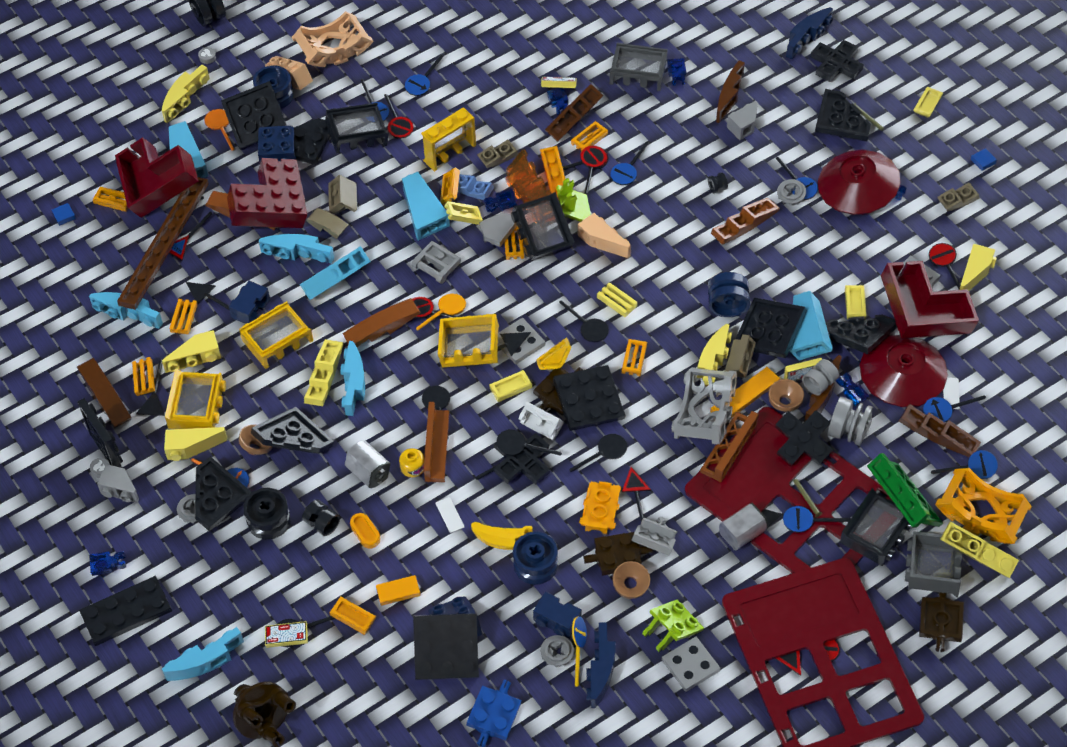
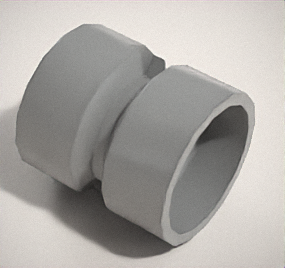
M822 359L802 377V381L808 391L814 395H820L828 388V385H831L839 378V372L833 363Z

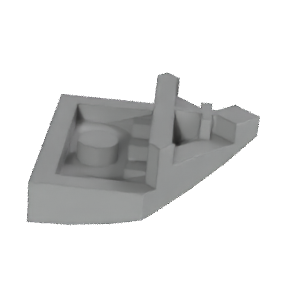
M503 212L479 222L484 242L488 241L501 247L516 228L517 223L512 221L511 214Z
M658 517L657 521L643 518L641 525L637 526L632 541L670 556L676 541L674 538L677 531L666 525L667 520L664 517Z

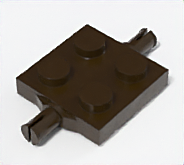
M578 367L574 372L581 371L583 369H581V367ZM563 368L554 369L533 390V394L542 401L538 408L544 411L550 408L562 416L564 413L555 389L553 377L567 374L568 372Z
M634 532L594 538L595 554L583 555L584 564L597 562L601 574L604 576L614 574L616 568L625 562L633 561L642 564L641 555L653 553V550L646 546L639 547L638 543L632 541Z
M939 592V597H922L919 637L936 640L935 650L939 652V649L940 652L945 651V641L961 642L964 602L953 601L947 598V593Z

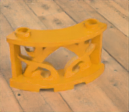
M970 468L955 469L953 472L954 476L944 495L935 504L937 508L952 522L955 519L964 525L963 529L976 536L983 534L989 536L990 541L1015 544L1017 540L1016 533L1027 511H1030L1032 508L1023 494L1006 492L989 485L980 479ZM960 482L963 483V485H962V491H961L960 488L958 487L959 484H960ZM987 500L996 514H989L980 518L976 516L975 508L970 501ZM1014 509H1017V512L1014 515H1008L1011 514L1014 511Z

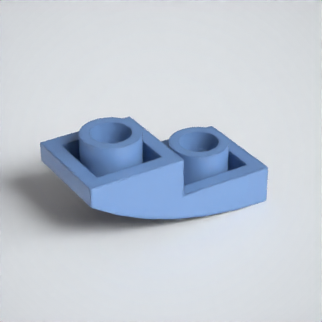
M459 175L458 192L461 194L487 200L494 189L491 182L477 181L475 176Z

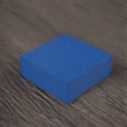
M986 148L971 156V161L981 171L993 166L997 161Z
M68 203L52 209V213L59 226L76 219Z

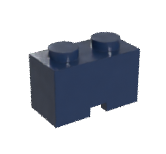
M249 280L229 305L231 317L244 324L255 320L259 316L257 311L259 309L263 310L270 301L268 288Z
M545 591L533 610V620L539 626L548 627L555 634L570 639L574 618L582 617V609L568 602L566 605L559 603L560 598Z

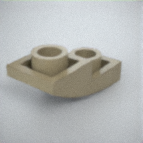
M507 139L495 148L492 145L477 154V156L486 168H490L518 155V152Z
M967 183L957 190L952 188L937 198L947 211H952L978 200L979 194L970 183Z
M319 208L306 220L320 232L324 229L336 239L349 225L332 213Z

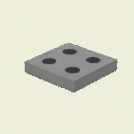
M523 317L498 333V346L504 344L500 334L531 332L512 357L507 347L501 349L515 365L546 345L545 340Z
M696 636L662 656L663 663L685 692L720 672L721 669Z

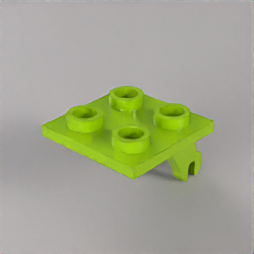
M569 178L563 181V186L558 185L556 187L559 203L565 217L581 222L591 215L588 197L584 193L573 190L574 180L570 182Z
M674 600L649 611L654 619L642 634L645 637L647 635L650 636L662 623L669 632L656 646V650L660 652L661 649L664 650L674 639L679 641L703 631L704 627L682 603Z

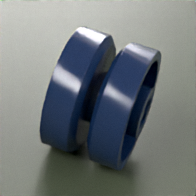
M277 65L266 66L258 70L253 77V86L256 87L270 81L280 108L289 105L294 94L289 72Z
M724 272L713 276L709 280L708 302L709 309L713 314L720 317H736L747 312L750 308L749 281L745 276L736 272Z
M528 532L520 536L513 547L514 571L518 578L525 583L533 585L543 584L552 579L558 568V551L553 538L541 532Z

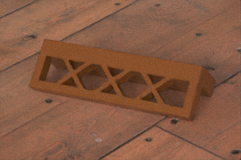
M429 402L424 459L425 482H445L450 414L449 410H436L435 402Z
M751 411L747 417L736 412L726 428V434L722 442L715 445L701 467L700 472L722 482L757 426L759 414ZM738 419L744 422L739 429H737L735 424ZM736 434L734 440L728 443L727 436ZM727 449L723 457L719 458L718 450ZM718 463L715 472L707 469L709 465Z

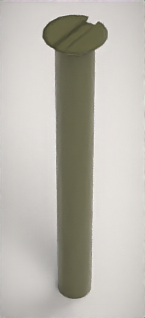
M854 103L862 116L879 130H884L882 125Z
M794 479V484L815 513V517H819L822 512H819L798 479Z

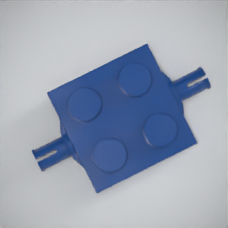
M507 680L502 681L499 690H493L483 685L480 689L466 726L474 728L481 733L477 742L478 746L482 743L481 747H485L489 737L507 740L522 700L507 694L511 685L509 681L506 684Z

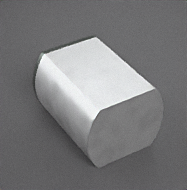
M360 441L347 451L345 466L369 488L377 487L388 478L391 463L368 442Z
M753 503L748 504L719 524L721 536L734 550H738L768 529L767 518Z

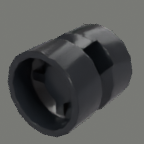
M319 499L312 501L305 508L302 515L303 521L314 527L322 536L330 535L340 522V516L332 509H328L327 505Z

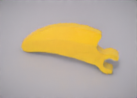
M478 522L471 524V529L479 540L488 546L503 550H513L514 544L520 536L533 532L532 526L499 528L483 525Z

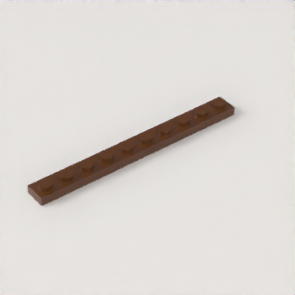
M197 177V183L181 192L118 298V306L137 309L208 187V179Z

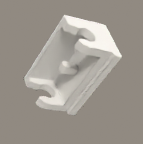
M527 401L518 418L521 420V424L553 441L564 424L561 419Z

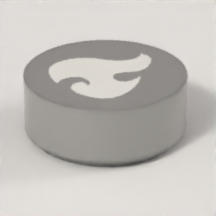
M210 47L202 48L198 53L200 62L204 64H210L216 59L215 50Z
M96 458L91 462L90 471L94 477L100 478L106 464L110 465L108 460Z

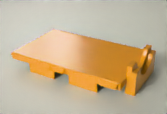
M592 481L589 483L586 499L583 502L582 518L580 517L579 521L582 526H585V531L599 530L603 534H607L608 530L615 529L616 511L619 510L620 505L618 504L621 490L619 485L612 486V483L601 481L599 483Z

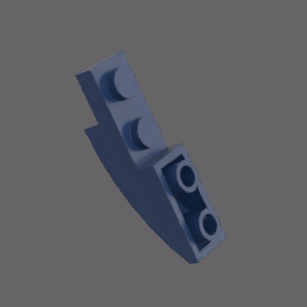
M833 8L822 9L809 15L790 31L786 57L793 59L796 54L801 52L805 43L807 44L810 39L815 41L819 36L823 35L827 25L830 26L833 21Z
M599 622L598 630H594V643H599V649H595V660H591V668H586V681H591V688H587V701H591V708H596L604 697L614 671L616 641H607V622Z

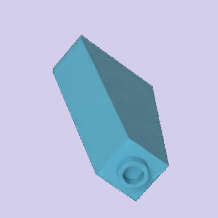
M186 121L169 126L170 150L177 145L191 154L197 177H208L206 164Z
M417 171L402 178L403 191L417 240L419 241L449 227V214L446 213L445 208Z
M811 291L794 295L793 305L804 306L807 312L790 348V352L799 361L831 352L832 345L820 301Z

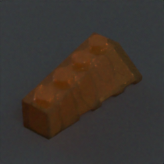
M525 149L521 150L507 167V177H505L507 185L514 189L516 197L521 199L523 203L552 194L550 190L546 191L543 178L541 176L537 177L536 167L532 161L528 162V153ZM549 203L526 210L532 214L533 221L538 223L541 228L556 223Z

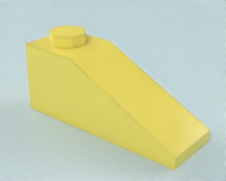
M973 244L959 290L968 289L970 291L988 275L990 268H994L997 259L993 257L995 249Z
M225 427L166 430L164 450L167 460L179 461L181 459H189L226 442Z

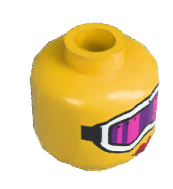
M415 448L403 451L399 458L401 472L407 477L414 478L420 476L424 472V454Z

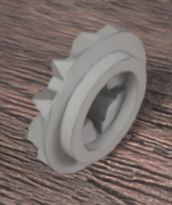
M785 180L778 186V199L782 200L783 204L789 203L790 206L794 203L799 204L801 200L804 201L806 188L798 180ZM795 190V195L791 194L788 196V191L792 192Z
M195 494L185 496L177 505V514L185 523L191 522L194 524L197 521L195 520V513L192 514L190 511L193 504L195 505Z
M554 635L548 637L541 645L542 660L544 659L548 665H554L556 668L561 665L565 666L566 663L572 660L574 654L573 644L564 636ZM561 647V655L557 654L553 657V649L558 650Z

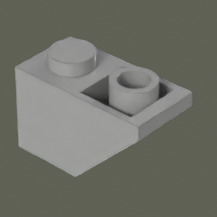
M757 101L746 104L743 108L728 115L727 128L739 140L754 133L758 107Z
M106 464L97 483L100 493L108 498L115 497L125 502L132 501L138 503L139 498L136 489L125 468Z

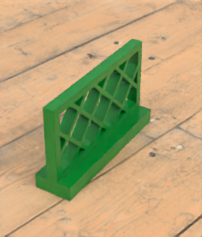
M880 453L867 465L913 528H917L921 523L940 527L943 524L942 520L898 463L890 461L884 453Z

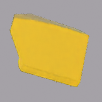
M567 337L536 359L540 370L558 369L563 366L571 350Z

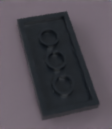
M155 575L79 611L94 645L97 646L170 613L172 609Z

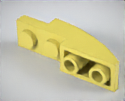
M199 66L191 74L184 72L171 86L162 106L165 123L174 119L184 108H187L191 103L190 96L210 79L206 66Z
M729 324L722 326L708 341L699 359L698 369L717 370L718 365L722 366L723 360L728 358L729 348L726 347V344L731 343L732 332H729ZM697 375V378L703 379L707 387L709 385L708 376Z
M950 521L940 538L941 541L1007 578L1011 577L1019 561Z

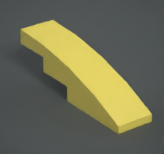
M325 339L314 362L315 368L309 379V388L304 396L305 404L324 405L336 373L343 342Z

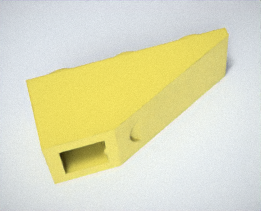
M214 330L194 335L162 360L165 373L221 359Z

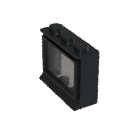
M377 103L326 110L325 123L336 154L340 153V146L344 143H349L350 149L355 150L358 141L366 140L367 146L372 147L374 146L375 139L381 138L383 146H387L389 133L386 131Z
M556 192L513 207L511 218L514 223H517L519 239H523L525 255L529 256L531 261L572 248L575 242Z
M871 488L843 529L840 543L883 566L887 560L891 561L896 545L901 546L906 530L910 532L913 527L894 502L879 495Z

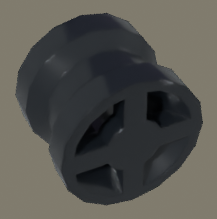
M723 172L718 173L717 176L708 177V185L713 194L721 189H728V182Z

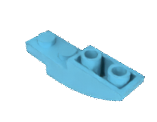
M279 234L259 239L260 250L266 255H274L294 261L297 255L303 258H311L331 264L334 260L333 247L319 244L318 237Z
M360 246L307 279L300 286L308 299L311 300L371 261Z
M101 292L92 293L89 296L92 307L96 311L107 313L112 318L124 321L129 316L133 320L137 319L149 327L153 326L158 329L163 324L160 313L152 310L149 301L142 298L137 309L134 310L118 306L117 300L121 293Z
M349 341L348 348L344 349L345 364H341L340 373L344 376L346 396L342 397V407L345 408L346 415L353 416L356 400L364 401L365 376L360 353L354 342Z
M236 627L233 630L226 631L215 642L207 644L202 651L198 645L185 650L180 657L169 661L162 668L165 679L167 681L193 678L208 673L231 660L229 652L244 642L241 632Z

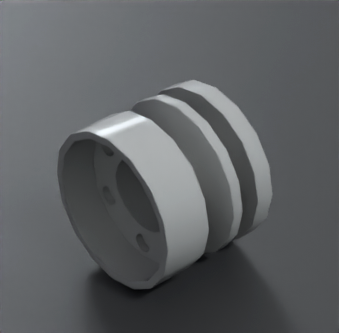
M840 397L830 422L828 436L841 439L844 432H847V441L851 443L854 435H856L855 445L860 446L868 434L872 422L873 407L868 405L865 412L862 413L863 403H860L857 409L853 410V400Z

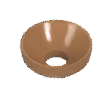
M789 379L774 382L768 393L771 405L784 412L796 410L801 406L804 399L803 388L797 382ZM784 397L789 398L791 403L784 405L780 402V399Z
M247 425L242 428L239 434V444L249 454L261 455L272 449V446L263 445L251 434L252 427L256 425ZM250 444H256V445H258L260 448H259V449H255V448L250 447L249 445H250Z
M629 561L622 563L613 574V586L617 593L624 598L636 599L645 594L649 588V572L638 562ZM627 578H633L636 581V586L629 589L625 586L624 581Z

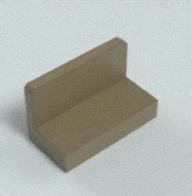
M338 175L328 183L329 211L335 214L345 207L355 212L357 211L356 183L342 175Z
M742 334L741 340H733L725 371H737V377L746 378L756 344L750 335Z

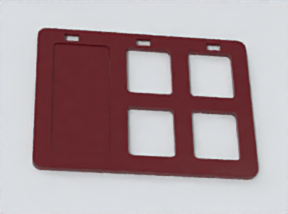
M763 407L758 411L757 426L722 482L699 471L685 485V494L722 522L750 503H753L763 512L777 497L783 498L792 506L807 508L812 513L813 518H834L832 514L855 489H860L868 494L871 488H873L875 491L879 490L886 495L885 498L892 501L879 483L832 451L829 456L837 462L832 464L825 459L822 463L844 479L820 504H815L819 512H822L819 517H815V513L803 495L789 485L812 459L803 453L790 466L776 454L788 438L774 427L783 416L770 407ZM735 436L728 443H731ZM722 449L718 452L719 458L723 457L727 449ZM718 463L709 465L707 469L715 472ZM884 512L863 535H858L855 532L853 534L875 545L898 518ZM813 522L809 530L801 533L793 532L782 544L777 543L765 533H761L749 542L793 574L811 568L797 558L795 553L819 528L826 529L840 540L845 525L841 522ZM850 549L842 558L850 559L855 567L864 556Z
M841 558L723 596L722 606L782 747H855L922 724L924 720L923 711L850 559ZM740 615L743 624L737 626L734 617ZM860 631H866L881 663L843 676L837 675L823 644ZM800 650H809L822 682L787 694H778L765 662ZM764 672L768 681L761 683L758 673ZM883 680H889L904 713L870 725L861 726L846 696V692ZM825 698L830 699L845 732L805 746L800 745L786 712L824 700ZM789 730L793 740L787 742L782 731Z

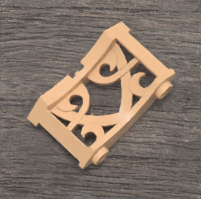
M346 11L333 22L321 27L309 28L300 26L292 36V40L296 41L305 53L307 64L318 67H326V64L334 63V65L347 62V58L355 54L357 56L360 55L374 42L365 32L357 17ZM353 24L354 28L350 31V26ZM329 38L342 39L339 47L336 48L323 46L322 44Z

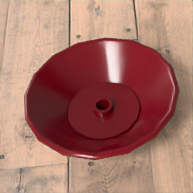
M864 149L847 151L832 158L822 168L818 178L819 194L825 203L838 212L853 215L872 213L885 207L896 196L901 184L899 170L891 159L879 152Z
M889 335L869 354L863 353L859 365L861 379L869 392L884 403L898 407H907L909 404L913 407H918L925 404L927 400L937 397L944 390L948 377L945 360L938 350L923 339L916 337L901 338L900 335Z

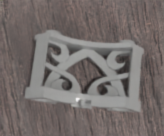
M691 367L685 373L684 384L686 385L682 406L675 421L672 422L671 429L674 432V439H679L680 436L709 439L712 440V444H720L726 434L725 424L730 422L733 407H730V402H732L731 396L735 397L737 371L727 372ZM696 375L708 376L709 385L706 387L704 381L700 379L701 384L695 386ZM711 377H720L724 379L713 383ZM714 392H716L717 397L718 395H722V398L720 400H716L714 398ZM710 395L713 405L719 408V411L709 413L702 420L695 412L694 407ZM712 418H716L715 422H711L710 420Z

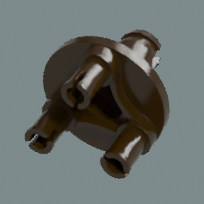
M260 682L253 686L247 684L238 686L234 691V695L237 696L233 711L235 728L247 738H263L270 741L274 747H279L278 744L281 746L285 741V737L277 729L285 720L287 713L294 711L296 702L288 696V693L281 686L274 682Z

